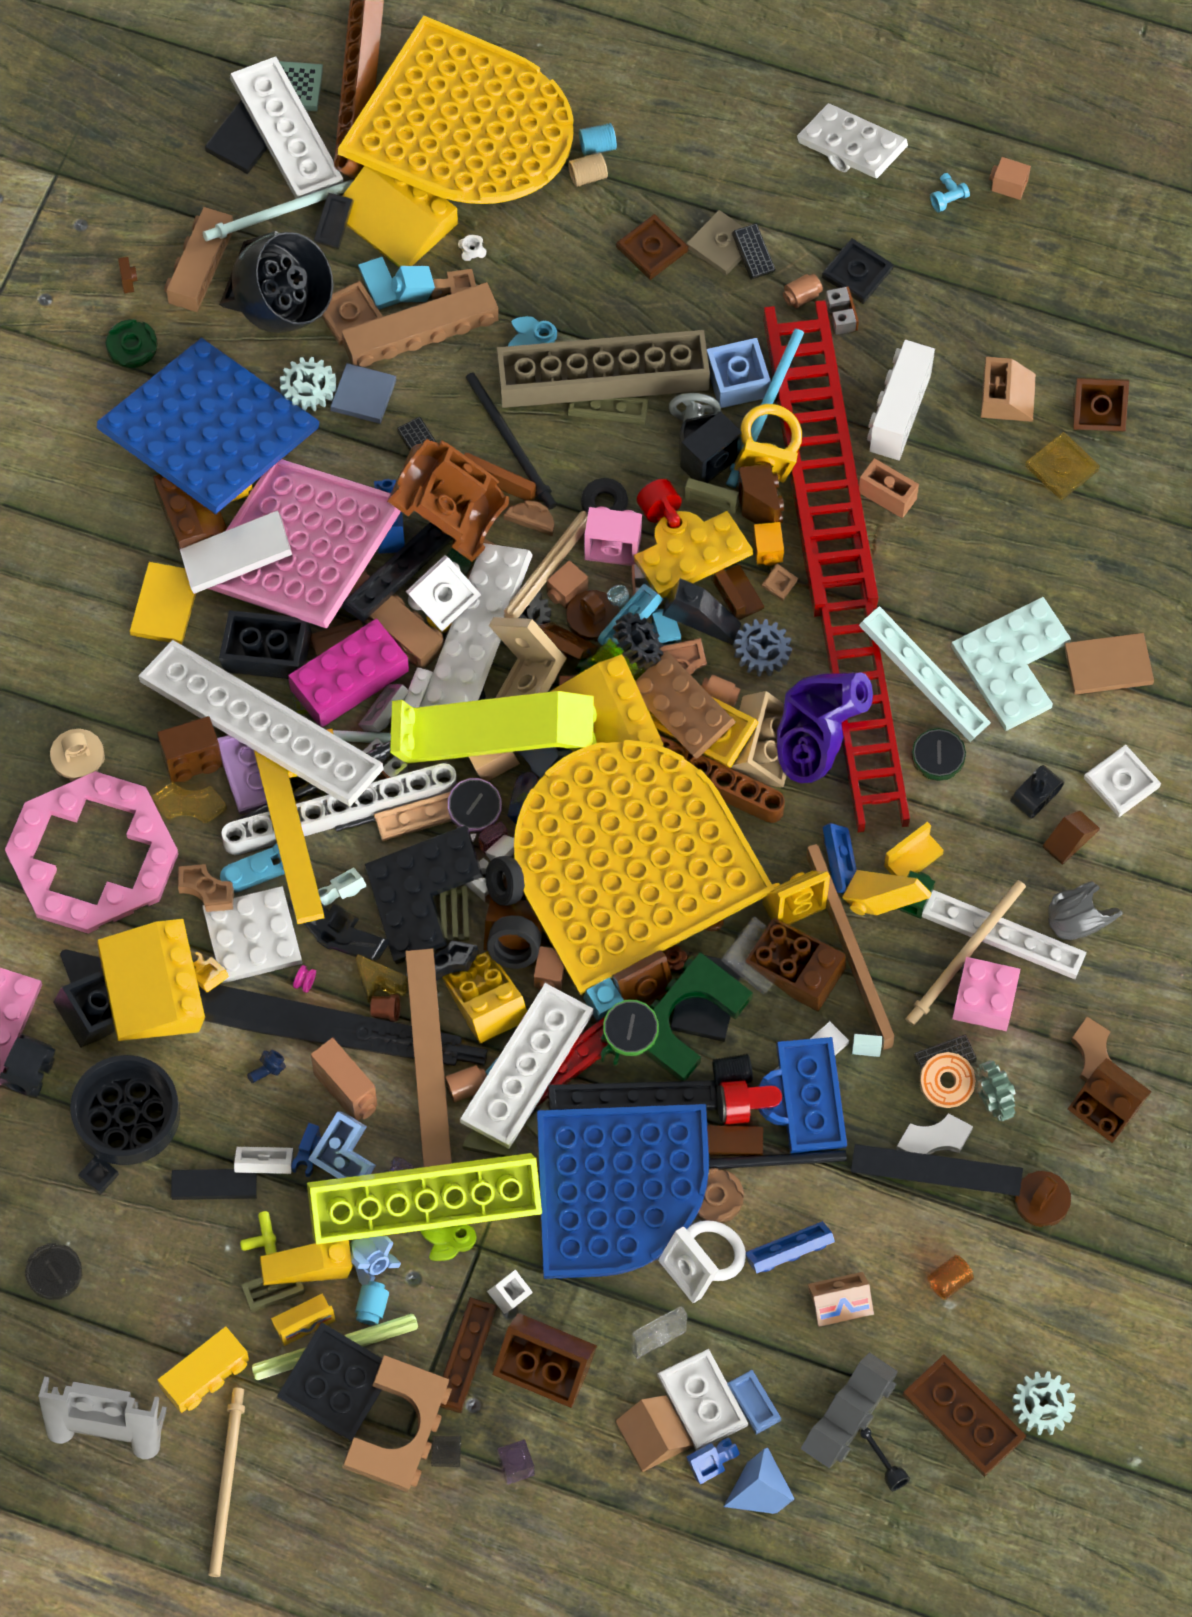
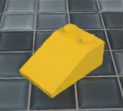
M810 871L806 874L801 872L795 874L790 878V881L781 885L780 883L772 884L775 890L762 899V904L770 919L772 920L774 917L790 925L826 909L830 875L828 871Z

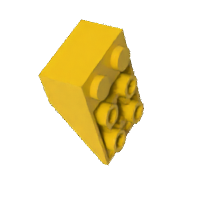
M488 951L477 955L468 972H453L442 977L467 1025L480 1044L518 1026L527 1013L523 996L501 965L497 964L490 957Z

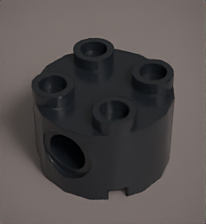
M20 1033V1037H17L5 1061L4 1066L8 1070L6 1074L1 1072L0 1085L25 1096L37 1098L43 1087L44 1072L49 1074L54 1064L55 1058L53 1057L56 1049H53L47 1043Z

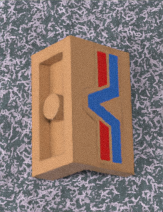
M863 1272L808 1284L809 1294L815 1306L818 1327L874 1314L870 1286Z

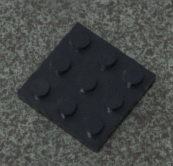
M321 1322L276 1398L351 1442L382 1391L372 1386L382 1358Z

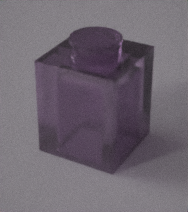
M525 1439L497 1448L498 1460L507 1485L535 1476L534 1464Z

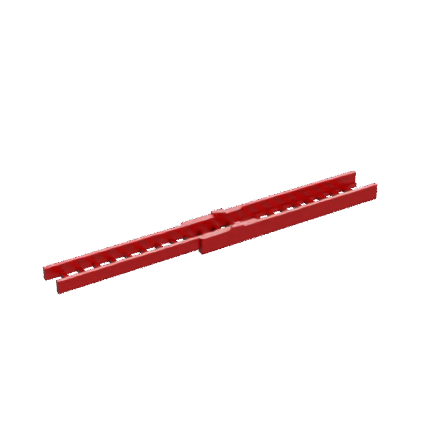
M826 300L815 301L816 320L777 324L775 307H764L763 322L773 376L787 347L781 346L780 336L792 335L795 328L804 333L820 331L822 342L799 344L794 357L824 354L825 364L788 368L776 395L777 404L793 413L791 403L832 399L833 409L794 413V416L800 424L836 420L837 434L803 437L800 447L839 442L842 456L801 461L798 449L796 452L798 453L796 463L790 472V480L814 617H821L830 674L839 673L838 659L872 656L874 671L861 673L866 674L870 680L876 679L878 695H873L872 704L880 703L883 719L848 723L847 719L842 722V745L857 832L865 831L866 823L862 805L890 803V801L898 802L902 827H909L910 815L880 647L868 636L870 647L836 651L833 636L865 631L859 624L832 627L829 612L863 608L866 618L873 610L877 609L879 597ZM828 376L829 387L789 391L787 382L789 380ZM780 417L784 445L787 448L791 442L792 433L787 422ZM844 466L846 477L844 480L805 484L803 470ZM848 488L850 499L848 503L809 507L807 493ZM848 512L849 526L815 530L814 515ZM851 538L852 550L819 553L817 542ZM855 561L857 573L823 577L821 565ZM859 585L862 599L827 603L826 588ZM876 728L885 729L887 743L852 747L850 731ZM889 752L891 767L856 771L854 756ZM893 776L896 792L861 796L858 780Z

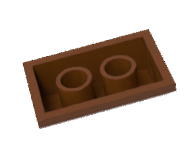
M161 474L153 476L156 494L179 552L182 548L226 531L227 527L220 511L217 514L213 513Z
M518 1313L508 1326L492 1375L572 1408L590 1369L597 1345Z

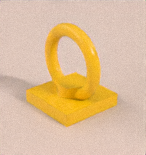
M762 404L751 409L742 420L740 431L742 432L741 439L744 446L735 461L734 470L739 471L740 467L770 463L772 473L777 472L778 481L784 483L796 463L798 455L796 452L802 442V429L797 418L788 409L776 404ZM772 414L785 420L792 433V439L788 447L781 449L770 443L754 442L751 436V426L755 419L762 415Z

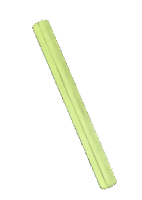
M409 1314L344 1336L364 1347L414 1331L418 1328V1324L414 1314ZM306 1347L253 1364L252 1371L255 1379L261 1380L294 1369Z

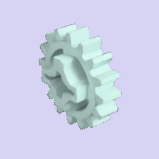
M301 357L299 364L292 361L290 362L291 369H283L284 376L280 377V390L285 399L292 401V405H301L304 411L307 410V407L311 406L312 410L316 411V405L326 406L325 399L333 400V392H336V376L332 374L330 365L324 367V360L321 359L318 363H314V357H311L309 362H305L304 358Z
M1048 1371L1044 1378H1041L1040 1374L1035 1372L1034 1380L1026 1376L1023 1380L1025 1386L1017 1385L1016 1391L1019 1394L1013 1395L1012 1402L1017 1403L1013 1408V1413H1021L1018 1423L1026 1421L1028 1423L1027 1431L1036 1427L1038 1435L1042 1434L1043 1429H1047L1048 1433L1053 1435L1055 1426L1062 1431L1065 1426L1063 1421L1070 1423L1072 1415L1069 1412H1074L1076 1405L1069 1402L1074 1400L1075 1394L1067 1393L1070 1384L1061 1385L1060 1375L1053 1380ZM1045 1386V1388L1037 1389L1035 1387ZM1056 1393L1060 1395L1062 1403L1057 1400ZM1025 1400H1026V1403H1027L1028 1405H1030V1407H1031V1410H1032V1413H1031V1414L1028 1412V1410H1027V1408H1026ZM1043 1400H1047L1048 1404L1044 1407L1039 1405ZM1049 1417L1052 1418L1051 1420H1041Z

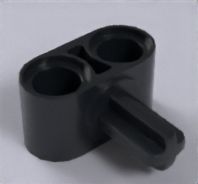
M1041 765L1015 791L1010 802L1032 819L1059 793L1064 785V781L1045 765Z

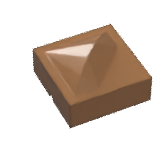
M776 564L761 587L783 601L799 578L779 564Z

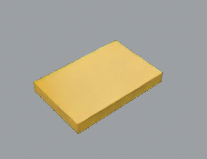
M153 562L148 563L130 628L131 636L169 643L174 640L181 645L183 644L196 593L194 594L191 590L185 568Z

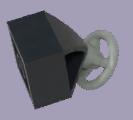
M686 393L678 395L670 401V413L675 418L683 421L679 440L680 468L692 479L709 483L736 461L741 451L742 432L721 412L718 401L708 395ZM694 401L704 402L709 405H701L700 403H696ZM682 402L686 405V410L683 412L676 408Z

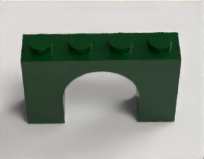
M701 952L696 958L691 956L682 967L684 973L679 979L674 977L665 988L667 993L662 1000L657 998L650 1006L659 1021V1032L655 1044L643 1053L679 1081H686L701 1063V1056L673 1034L669 1025V1017L675 1006L688 998H704L714 1003L736 1020L753 997L751 990Z

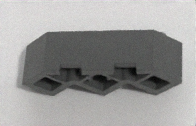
M869 1352L859 1362L848 1383L836 1394L824 1417L813 1426L801 1449L828 1468L837 1460L842 1463L851 1449L848 1447L860 1429L865 1430L874 1417L871 1413L883 1397L888 1398L896 1387V1383L893 1380L898 1371Z

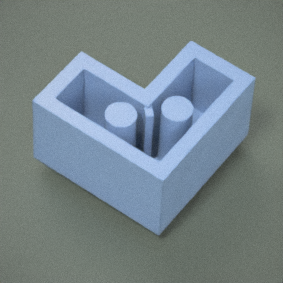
M337 1111L308 1159L338 1179L369 1175L376 1166L353 1151L367 1126L348 1114Z

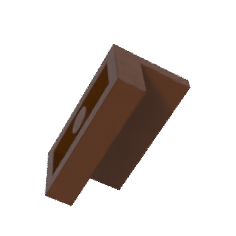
M740 564L727 571L722 569L711 575V580L729 611L738 620L764 609L762 601Z

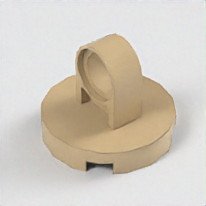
M72 729L60 734L53 742L50 750L51 763L54 770L59 776L62 775L69 778L70 781H75L90 773L98 772V769L105 760L103 744L98 736L84 729Z

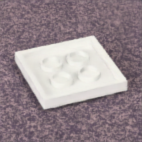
M283 886L234 898L233 910L206 912L203 905L215 959L226 969L229 975L222 983L302 964Z

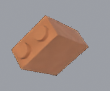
M332 1037L311 1054L313 1073L349 1116L357 1121L361 1118L366 1119L376 1110L375 1085Z

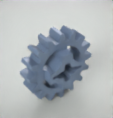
M754 619L752 627L745 623L743 631L738 630L737 639H735L733 647L736 648L734 657H741L739 666L747 665L748 673L752 672L753 669L757 670V676H761L762 671H766L767 675L771 676L773 669L780 672L783 665H787L788 656H790L792 648L789 647L791 638H784L786 630L781 629L778 631L777 622L772 626L768 625V619H764L763 624H759L757 619Z

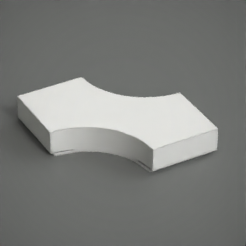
M949 1113L941 1122L932 1126L923 1127L910 1123L897 1145V1150L931 1154L939 1150H950L959 1153L969 1137L973 1126Z

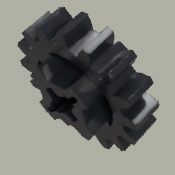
M629 612L615 621L616 625L613 626V629L617 633L613 637L617 639L618 644L616 646L623 649V657L626 656L631 664L636 662L639 669L642 667L648 669L661 661L660 657L663 655V652L660 648L663 647V644L659 642L658 638L660 635L653 632L654 626L650 625L645 617L640 619L638 613L633 615Z

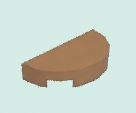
M526 500L524 503L517 504L514 507L510 506L504 514V520L553 536V517L548 508L539 502Z

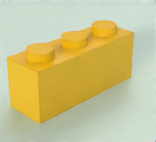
M225 1326L158 1379L160 1389L180 1413H183L186 1409L190 1411L200 1404L201 1398L209 1391L213 1393L220 1389L225 1382L224 1380L232 1373L237 1375L247 1366L246 1362L249 1361L248 1353Z

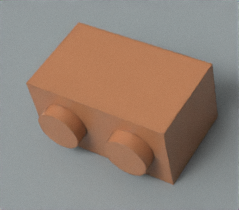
M875 458L860 477V494L902 519L917 500L919 484Z

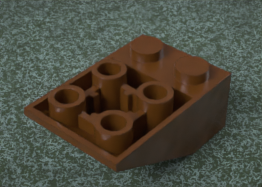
M774 917L745 961L794 1000L818 1012L846 969L844 953Z

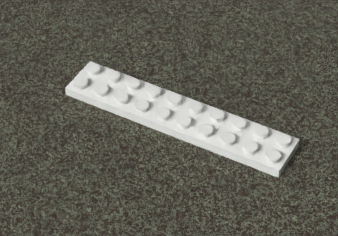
M174 640L139 675V680L142 684L200 718L210 716L212 725L349 807L383 770V763Z

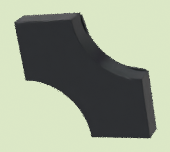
M451 941L445 949L435 953L436 982L443 976L453 972H468L479 953L477 945Z

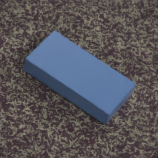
M753 1370L727 1383L755 1434L781 1421L779 1413Z

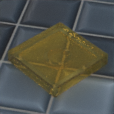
M1065 432L1061 433L1026 461L1025 465L1061 501L1100 469V465Z

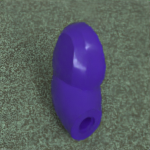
M861 672L831 673L804 677L786 691L784 711L777 729V753L783 772L791 780L798 783L815 782L824 777L832 768L843 740L842 722L850 717L867 712L872 705V684L866 674Z

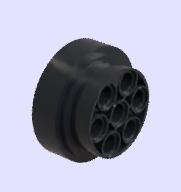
M119 1055L104 1059L93 1065L81 1076L72 1093L70 1110L77 1137L88 1152L102 1161L116 1165L142 1163L162 1152L177 1132L180 1121V1104L175 1085L163 1068L146 1058L134 1055ZM136 1091L146 1092L141 1098L132 1097ZM109 1095L118 1096L114 1102L108 1103L104 1101ZM153 1111L163 1112L159 1118L153 1119L149 1117ZM127 1115L135 1117L130 1123L121 1121ZM97 1120L107 1121L103 1127L93 1126ZM148 1135L152 1137L148 1143L138 1142L142 1136ZM115 1140L124 1141L121 1147L113 1148L110 1146Z

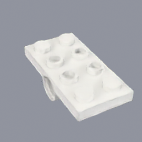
M829 103L797 135L800 144L828 156L831 164L839 171L847 172L852 167L876 179L908 146L906 138Z

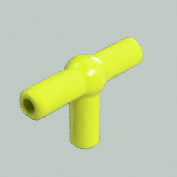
M260 1212L258 1218L262 1235L241 1240V1249L246 1251L264 1246L266 1255L276 1253V1235L272 1230L269 1212Z

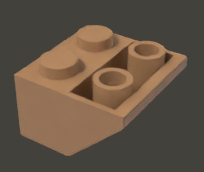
M986 357L983 372L981 418L1033 422L1036 374L1013 359Z

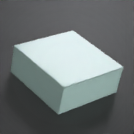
M854 1034L852 1054L880 1057L882 1036Z

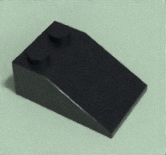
M103 970L61 987L53 1003L80 1048L115 1032Z

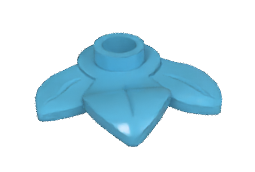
M528 316L516 318L511 323L518 334L511 340L508 346L553 343L557 339V329L549 321L538 322L535 318ZM542 333H547V334H548V336H540V335H541Z

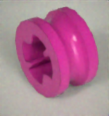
M302 965L296 974L293 988L298 989L301 987L303 992L307 993L315 980L316 970L311 969L309 971L307 966Z

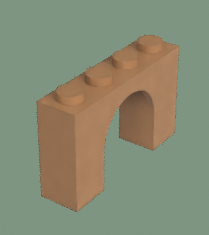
M384 1355L372 1386L400 1396L413 1406L418 1418L416 1435L409 1444L397 1449L382 1448L354 1437L342 1468L408 1492L411 1486L416 1487L422 1472L417 1469L420 1459L426 1460L432 1443L427 1442L431 1431H437L442 1416L437 1414L440 1404H447L452 1390L447 1387L449 1379Z

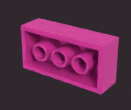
M376 618L288 675L290 690L318 726L323 728L409 672L408 657Z

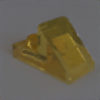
M359 954L357 955V971L369 1003L379 985L389 994L398 993L402 996L405 995L409 987L408 976Z

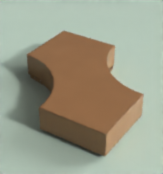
M206 864L178 867L179 894H191L198 897L204 903L206 912L233 910L234 887L232 882L213 878L208 873Z
M1086 1017L1071 1040L1082 1054L1084 1067L1080 1078L1086 1082L1106 1058L1111 1061L1106 1048L1110 1031L1089 1017Z

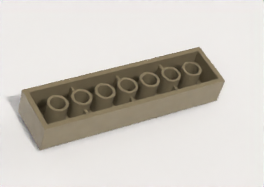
M704 330L497 347L502 408L709 390L710 371Z

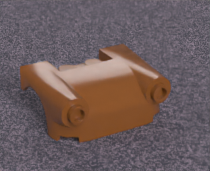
M426 439L422 444H416L411 448L387 502L407 516L413 511L419 513L424 519L429 520L445 534L454 538L451 547L473 562L484 551L485 546L483 542L485 536L497 517L508 506L509 497H504L503 492L497 486L499 481L493 475L442 440L436 443Z

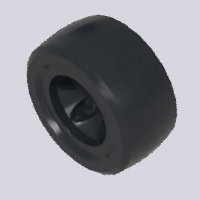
M280 232L263 236L241 251L233 267L232 289L241 312L252 324L267 332L284 333L306 327L323 315L332 299L333 275L325 254L316 243L299 233ZM269 265L273 267V274L268 270ZM268 283L272 286V293L267 289ZM281 296H283L286 299V303L284 305L281 302Z

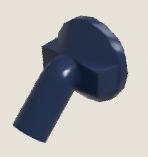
M264 1050L259 1059L263 1066L248 1073L247 1076L251 1083L266 1077L270 1073L278 1076L286 1068L283 1062L285 1059L275 1050L270 1052Z

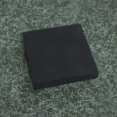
M851 238L823 271L822 278L837 288L849 286L851 296L864 304L893 270L894 264Z

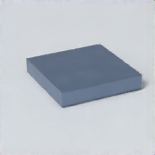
M346 363L331 404V411L381 424L396 383V376Z

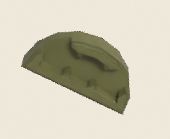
M475 1130L467 1136L463 1144L464 1150L492 1156L518 1155V1147L515 1141L510 1149Z

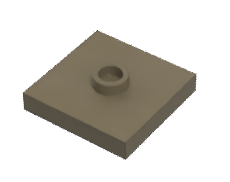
M718 210L687 242L688 249L727 276L742 260L732 232L743 228V226Z

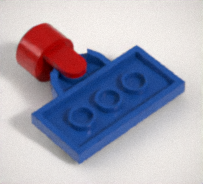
M832 1037L777 1042L779 1070L771 1071L764 1076L758 1087L748 1088L745 1080L722 1082L717 1087L718 1114L720 1121L724 1125L748 1123L750 1120V1110L758 1109L767 1121L775 1125L787 1126L790 1153L843 1149L847 1147Z

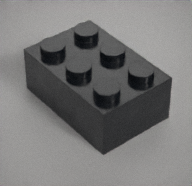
M229 610L219 655L223 670L235 674L289 679L288 675L306 664L312 636L309 622L296 617Z

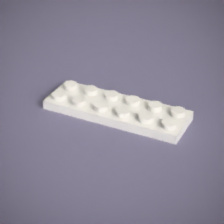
M277 57L230 74V80L295 199L343 183L342 175L335 169L331 155Z
M545 983L460 1118V1122L510 1149L592 1016L593 1008Z

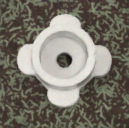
M468 235L458 242V247L463 252V260L470 261L472 258H483L486 256V249L482 246V237Z

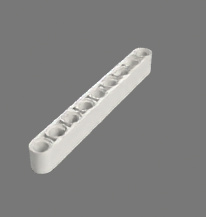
M442 763L373 782L350 807L331 795L297 803L296 807L303 834L308 836L333 829L339 825H346L353 821L374 816V814L451 792L457 785L456 771L450 764ZM442 777L450 779L446 783L439 782L438 780ZM419 784L424 786V788L421 790H415L412 788L413 786ZM389 792L398 793L395 797L386 796ZM364 799H369L372 801L370 804L367 805L360 803ZM338 806L346 808L342 812L334 811V809ZM269 812L230 822L222 829L224 848L232 855H240L277 844ZM311 814H318V815H320V816H319L318 818H316V819H309V818H308V816L311 815ZM259 828L267 829L263 834L255 833ZM236 835L241 837L237 841L228 840L230 837Z

